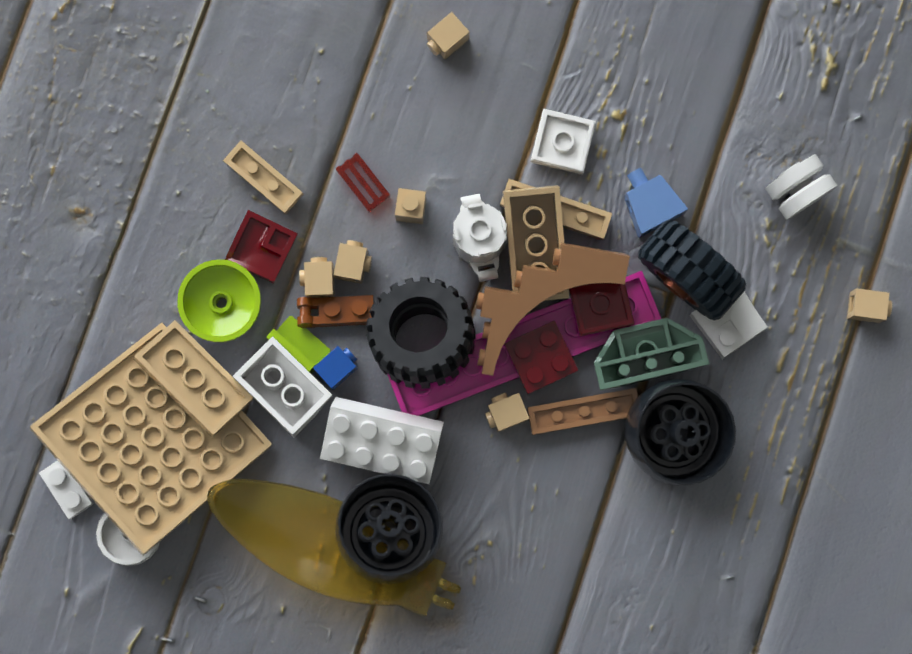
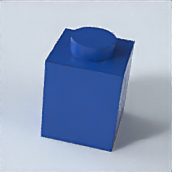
M337 346L313 368L329 387L334 390L358 369L354 364L357 358L348 348L342 351Z

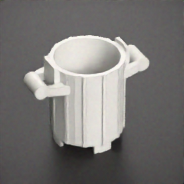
M480 194L461 197L460 213L453 223V246L459 257L470 263L474 273L479 278V282L497 279L499 256L506 244L507 223L500 211L481 200ZM492 266H494V268H491V269L482 270V271H479V270H478V269H483V268H487V267H492Z

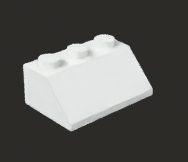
M274 337L267 341L233 375V378L293 438L307 426L332 397V394Z

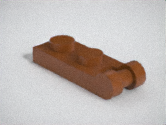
M373 295L325 298L300 297L297 299V308L300 309V316L297 317V326L300 328L366 325L367 319L372 318L369 311L374 304ZM311 309H319V316H311Z

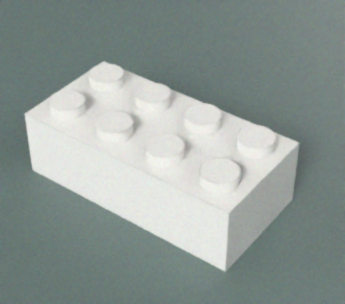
M335 397L330 407L320 459L383 474L406 476L415 481L430 484L444 422Z

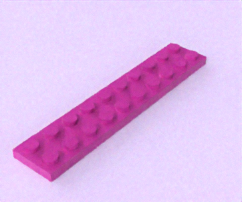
M639 271L626 276L625 285L634 325L660 320L661 316L643 272ZM571 298L525 315L509 334L505 343L555 320L571 356L574 357L605 345L613 330L580 337ZM483 332L476 334V339H474L475 348L473 354H468L469 363L465 368L460 366L458 368L460 374L454 379L451 376L446 377V383L438 386L437 382L430 383V388L422 389L420 384H415L414 388L405 386L404 381H401L399 384L391 380L390 375L387 374L401 411L417 416L427 414L520 377L504 345L497 359L493 376L482 374V366H478L477 362L480 349L485 350L487 339L482 338Z

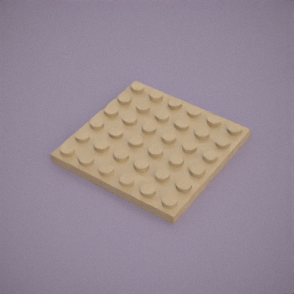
M160 323L30 426V430L143 556L272 446V443L243 411L237 414L212 438L134 360V356L166 328L163 323Z

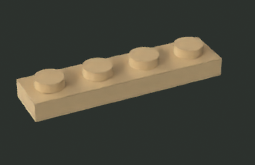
M508 179L505 190L535 187ZM560 196L563 227L603 241L612 213ZM502 197V200H501V203H500V206H501V207H504V199H503V197Z

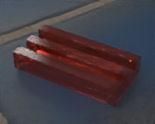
M355 153L351 159H347L343 165L335 168L368 212L390 197L388 191L358 153ZM356 162L359 164L382 194L380 197L375 194L353 164ZM349 168L374 202L369 204L345 173V170Z

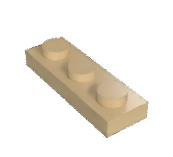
M240 141L223 160L225 164L285 215L304 195L302 191L243 141Z

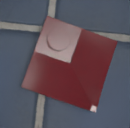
M248 210L225 260L235 262L243 266L251 274L274 284L298 233Z

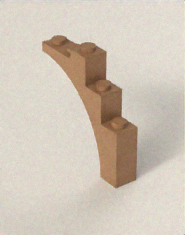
M561 243L560 249L555 248L552 265L557 266L556 270L523 265L522 271H516L514 287L519 288L518 292L485 286L484 293H478L476 309L481 310L480 317L490 318V322L484 323L482 338L487 339L485 350L480 349L477 362L478 366H482V374L493 376L500 351L509 334L518 322L539 303L559 292L580 285L593 283L625 284L630 256L624 253Z

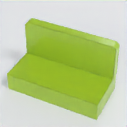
M289 316L277 330L273 329L266 336L269 340L274 337L311 374L315 371L313 367L331 352L308 329L298 327L297 320L293 316Z

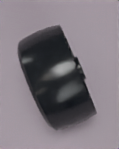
M672 379L659 382L647 388L636 398L629 409L625 422V439L633 460L645 473L658 481L670 485L688 486L704 482L715 476L726 465L735 445L736 427L728 404L717 392L704 384L692 380ZM687 408H690L694 414L690 419L685 416ZM671 409L674 417L668 421L664 415L667 410ZM681 428L688 430V434L683 440H681L683 435L679 434ZM658 429L665 431V437L661 440L656 438V431ZM696 445V447L690 453H688V447ZM674 446L677 449V453L670 457L667 453L668 448Z
M381 474L361 482L345 497L339 508L335 523L337 545L347 565L359 576L370 582L383 585L399 584L411 580L422 573L434 560L440 548L443 535L442 516L436 501L420 483L406 476ZM391 507H397L402 511L398 514L395 511H391ZM375 509H380L381 515L379 517H373L371 516L370 512H372ZM408 520L412 521L415 524V529H406L404 526L405 522ZM391 521L397 526V529L392 528L390 532L385 531V525L382 526V524ZM371 527L374 534L371 537H365L362 533L364 528ZM398 541H407L409 544L408 548L400 550L397 546ZM380 543H384L387 546V551L383 554L378 553L376 550V546Z

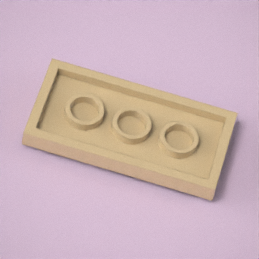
M176 320L134 356V360L212 438L253 400V397Z

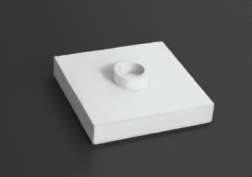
M543 108L530 162L583 175L596 121Z

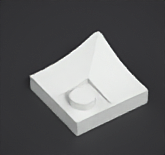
M745 291L721 319L713 321L700 314L697 310L690 314L691 319L722 360L768 327L750 302Z

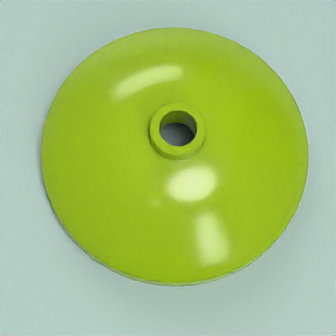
M221 259L207 261L193 268L182 281L177 298L178 311L185 326L199 338L210 342L232 341L244 335L258 318L261 308L259 286L250 272L235 262ZM220 299H226L227 301L224 308H219L217 305Z

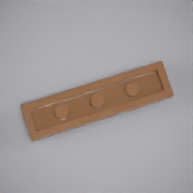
M637 388L527 407L532 435L626 419L629 409L638 397Z

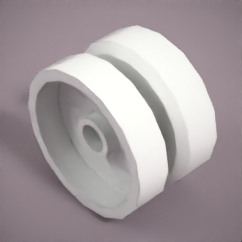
M816 154L794 164L765 188L772 200H778L787 194L791 195L779 207L786 220L797 215L838 186L830 174L823 175L814 181L812 180V177L817 175L824 166Z
M106 514L99 520L96 531L98 546L102 553L114 563L126 566L142 564L150 559L159 547L160 542L143 556L128 539L124 538L125 535Z

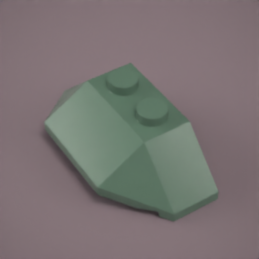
M668 318L613 330L593 364L600 390H605L709 365V360L702 336L693 333Z

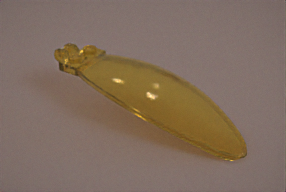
M230 479L213 485L208 491L207 501L209 507L219 523L258 560L278 574L304 588L352 603L400 606L424 617L427 616L431 603L449 610L454 608L455 604L451 600L437 596L435 593L438 586L450 593L456 594L460 593L461 587L442 579L446 563L435 558L422 573L411 580L399 584L383 585L370 582L356 574L343 559L336 541L335 523L342 501L296 486L251 479ZM385 525V531L390 532L391 529ZM366 527L362 533L365 537H371L374 531L371 527ZM400 540L397 543L400 550L407 549L409 545L405 540ZM380 543L376 546V550L378 553L383 554L387 551V546L384 543Z

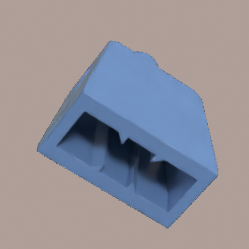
M642 168L636 169L627 175L634 189L628 191L624 198L638 238L656 230L662 222L674 220L684 215L688 210L661 175L648 181Z

